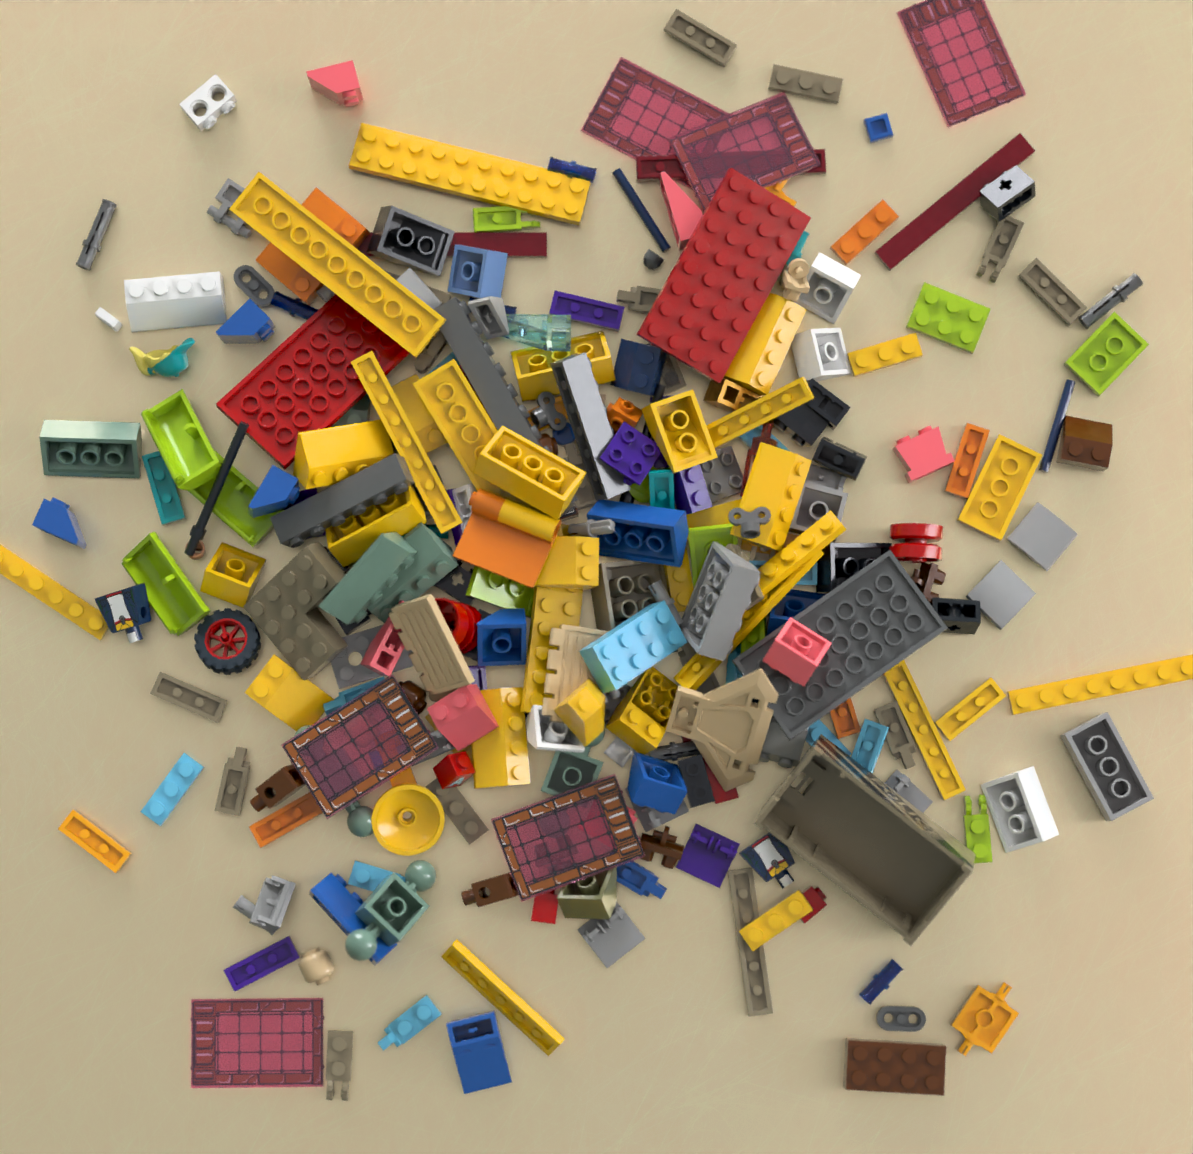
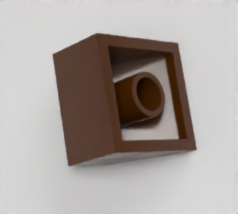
M1065 416L1056 462L1105 471L1109 467L1113 445L1112 424Z

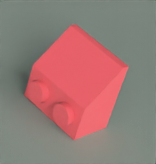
M353 60L306 71L311 88L339 105L345 104L346 107L357 105L359 101L363 100Z
M790 617L762 661L767 663L772 669L778 670L793 682L804 687L832 643Z
M477 684L460 687L426 708L438 731L458 751L499 727Z

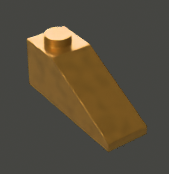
M722 379L719 384L710 380L703 401L732 413L763 396L727 379ZM771 420L763 424L771 428H775V426L773 425L774 420Z

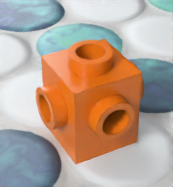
M619 397L615 404L610 403L608 405L606 415L610 426L614 430V434H616L623 422L635 428L643 413L632 402Z

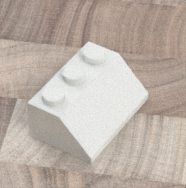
M1034 766L981 784L1006 853L1046 841L1059 835Z

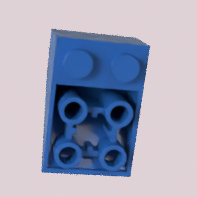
M495 1010L446 1023L464 1094L512 1082Z

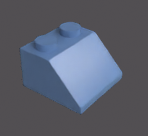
M455 244L448 292L477 298L489 296L501 298L508 253Z

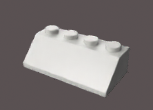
M220 271L124 280L125 301L131 332L219 325L227 321L224 281Z

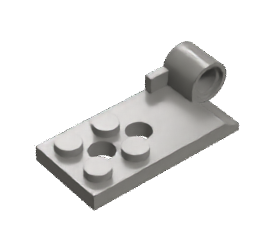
M383 625L342 637L348 646L331 661L339 689L383 676L361 664L353 666L348 660L349 655L353 652L360 653L363 659L370 643ZM404 648L392 673L414 666L409 657L412 650L406 651Z

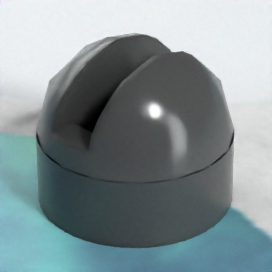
M648 249L643 258L644 265L652 270L657 269L664 261L662 257Z

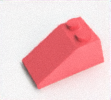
M666 172L660 173L659 186L678 249L681 251L684 250L703 213Z

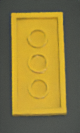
M999 434L957 521L1001 541L1042 454Z

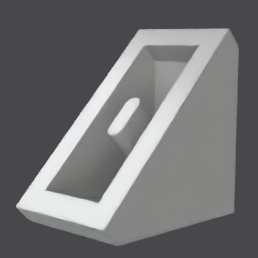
M489 296L468 301V306L486 339L509 334L503 298Z

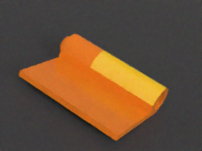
M481 488L477 492L474 491L469 500V505L472 506V514L453 553V557L533 589L557 537L561 520H556L547 514Z

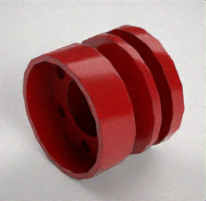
M435 598L461 653L465 654L473 650L477 645V622L482 620L481 614L471 605L447 598Z

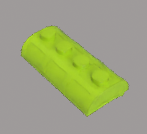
M183 389L141 413L179 489H195L218 474L221 463Z
M214 450L222 465L224 458ZM232 466L212 512L248 544L255 547L274 528L270 518L284 510L255 518L249 516L248 506L259 488ZM217 475L203 485L187 491L205 505Z
M156 532L148 534L123 558L121 564L136 585L145 583L148 602L170 634L182 635L210 613L211 610L204 603Z

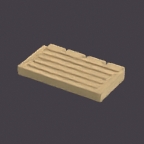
M432 594L397 604L391 608L392 612L388 613L395 629L401 628L402 631L398 635L406 651L412 650L409 657L416 671L423 672L419 677L426 691L432 690L433 694H438L470 685L474 681L469 667Z
M565 624L560 625V628H551L549 646L557 647V650L550 649L548 651L547 670L555 671V674H546L544 694L552 695V698H543L542 715L549 716V722L564 723L553 709L588 678L598 687L579 651L608 631Z

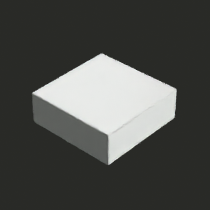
M99 307L95 312L97 318L114 331H119L123 326L119 320L103 308Z
M618 737L604 751L608 757L622 768L636 752Z

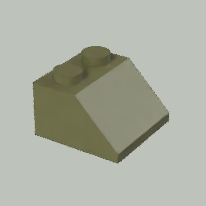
M614 865L587 876L582 875L581 878L562 884L557 900L564 917L610 919L617 902V866Z

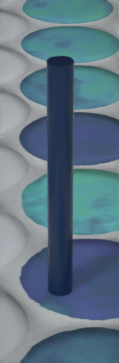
M618 168L612 174L662 252H666L671 248L622 170Z
M1067 379L1039 468L1042 472H1049L1076 383L1075 381Z

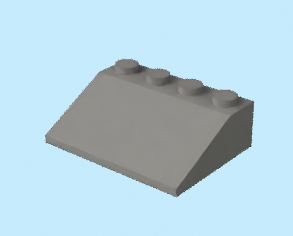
M714 541L711 544L683 614L682 620L684 622L679 624V627L687 641L698 654L725 661L726 656L732 650L734 636L741 628L744 611L750 606L753 589L759 584L760 572L753 564Z

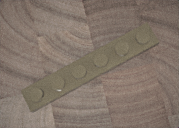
M752 867L728 871L748 1016L772 1014L773 1009L764 946L762 945L752 951L739 932L740 929L759 917Z

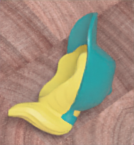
M188 338L180 346L174 345L167 350H153L146 354L136 347H130L129 350L133 354L136 365L142 374L150 376L158 373L164 377H178L188 367L189 361L186 352L195 343V340Z

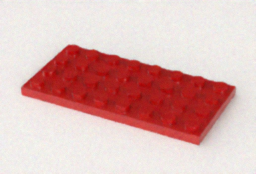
M729 168L637 335L715 383H721L811 217L733 168Z
M335 294L220 399L216 406L237 427L240 421L249 424L246 435L285 470L295 460L298 433L330 428L367 394L351 361L373 351L386 376L410 353Z

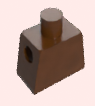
M294 764L285 766L255 789L258 795L251 799L250 803L257 812H260L266 806L269 809L276 807L303 788L306 783Z
M511 872L472 883V889L461 892L465 906L476 903L478 907L519 895ZM486 888H488L490 891L489 896L485 892Z

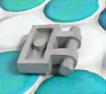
M228 178L215 197L222 205L219 209L211 205L207 213L214 217L213 220L217 223L225 224L231 228V232L236 235L240 234L247 239L252 231L245 227L246 222L241 218H238L236 221L227 215L229 208L245 188Z

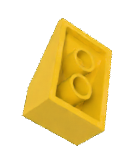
M414 374L391 387L425 452L428 453L448 442L412 384L419 380L418 375Z
M693 389L641 408L649 432L673 473L718 458Z
M557 536L535 586L583 590L597 587L599 583V538Z
M275 654L245 691V694L296 732L303 726H314L325 712L323 704L334 700L310 680L304 681L294 668Z

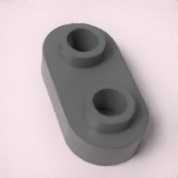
M242 265L234 272L236 285L256 305L266 307L273 303L275 300L273 287L253 267ZM245 275L251 276L249 282H243L242 279ZM263 291L268 293L265 299L259 297Z
M884 1006L877 1012L876 1021L882 1029L887 1031L916 1032L924 1027L926 1016L921 1009L913 1006ZM887 1013H890L893 1017L891 1022H885L884 1016ZM911 1014H915L917 1017L915 1023L908 1021V1017Z

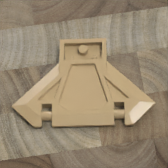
M762 668L705 694L679 686L666 731L692 739L726 792L754 779L756 771L749 769L750 764L758 765L774 710L767 708L768 702L776 703L778 693ZM753 698L759 700L758 704L752 702ZM735 759L741 761L740 765L734 763Z

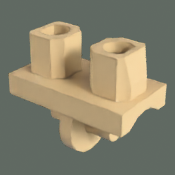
M797 258L792 260L789 265L785 264L781 272L782 278L779 282L780 287L785 289L783 292L785 299L797 302L801 292L808 294L810 286L806 276L809 273V265L806 260Z

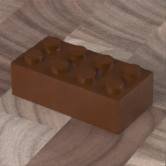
M846 1038L843 1087L846 1090L944 1096L946 1046L935 1043Z

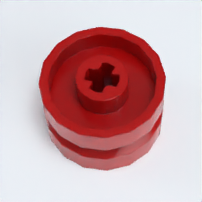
M898 523L890 525L889 538L894 541L904 542L893 544L889 547V550L892 551L898 561L907 563L942 561V547L928 543L938 542L943 539V526L926 523Z

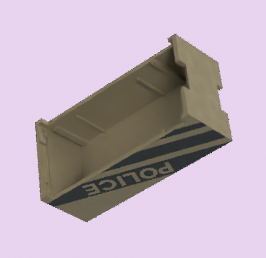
M822 734L762 807L754 822L756 826L760 829H766L897 931L910 946L971 874L976 856L969 848ZM803 771L806 776L796 788H793L791 784ZM809 777L812 778L813 781L802 794L798 792Z

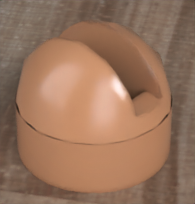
M201 540L196 548V551L201 552L194 553L193 556L188 555L189 558L198 560L204 556L205 546Z

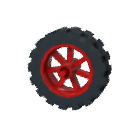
M225 608L224 611L216 610L211 616L207 615L204 618V622L198 625V633H195L194 636L196 642L194 644L195 650L208 669H212L213 672L218 674L223 672L224 675H231V672L240 673L243 668H248L252 665L253 659H257V652L261 648L260 633L247 614H243L242 611L237 609L232 611L231 608ZM227 626L234 627L231 633L227 632ZM222 629L223 633L220 636L214 635L217 631ZM241 629L245 637L234 638ZM212 639L221 642L211 648ZM244 642L241 650H238L236 643ZM224 647L222 657L215 654L216 651ZM234 650L236 654L228 657V651Z

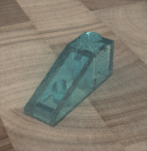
M506 314L509 334L501 337L545 351H571V315Z

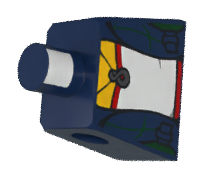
M145 583L95 598L96 604L112 633L125 630L129 643L143 639L139 625L151 621Z
M770 832L739 852L740 856L765 882L775 877L782 889L794 882V879L787 870V868L795 863L789 848Z

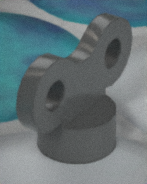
M547 391L540 393L537 397L539 407L530 412L532 422L538 429L549 424V427L554 431L562 430L566 426V417L556 411L554 395ZM544 397L549 399L548 404L543 402ZM556 418L560 420L559 425H556L554 422Z
M758 507L752 512H746L741 508H733L729 512L728 519L732 525L740 526L743 538L752 539L760 536V525H765L770 521L771 513L766 507ZM763 513L765 514V517L759 518L758 515ZM738 514L741 518L735 519L734 516Z

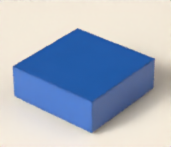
M887 113L864 119L863 122L870 143L893 137Z

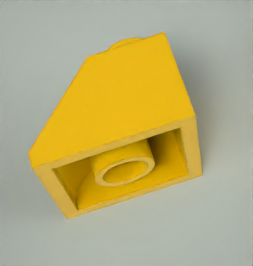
M222 542L205 569L200 591L244 608L243 606L254 593L266 559Z

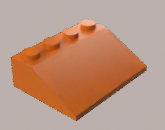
M317 187L302 203L303 207L356 249L359 248L370 234L362 224ZM271 242L256 258V261L309 306L318 296L316 291L324 285Z

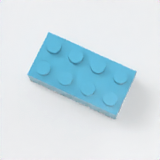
M665 600L648 605L579 652L601 692L606 693L619 689L686 644L687 640Z

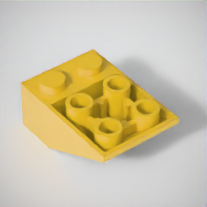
M653 666L641 674L616 707L605 728L638 753L645 755L658 747L666 732L679 686Z

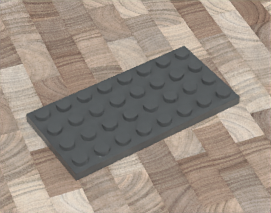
M889 550L793 617L794 620L832 643L804 687L793 682L789 677L778 670L772 669L767 663L762 661L785 624L733 659L732 662L742 676L761 668L763 669L778 693L777 702H768L767 708L774 710L773 719L790 741L947 630L948 627L892 551Z

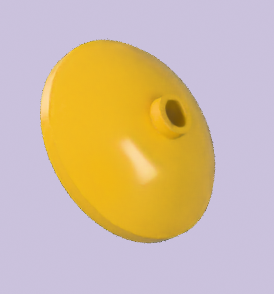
M400 784L388 789L379 797L372 811V829L376 839L385 849L398 855L411 856L425 852L438 841L444 828L445 816L439 799L429 789L416 784ZM405 812L411 813V817L408 819L402 816Z

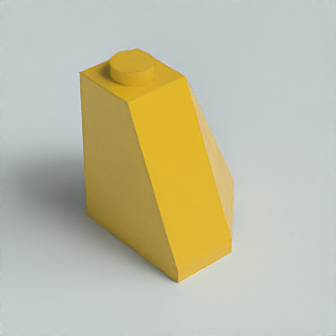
M590 678L553 709L585 747L604 731L606 696Z

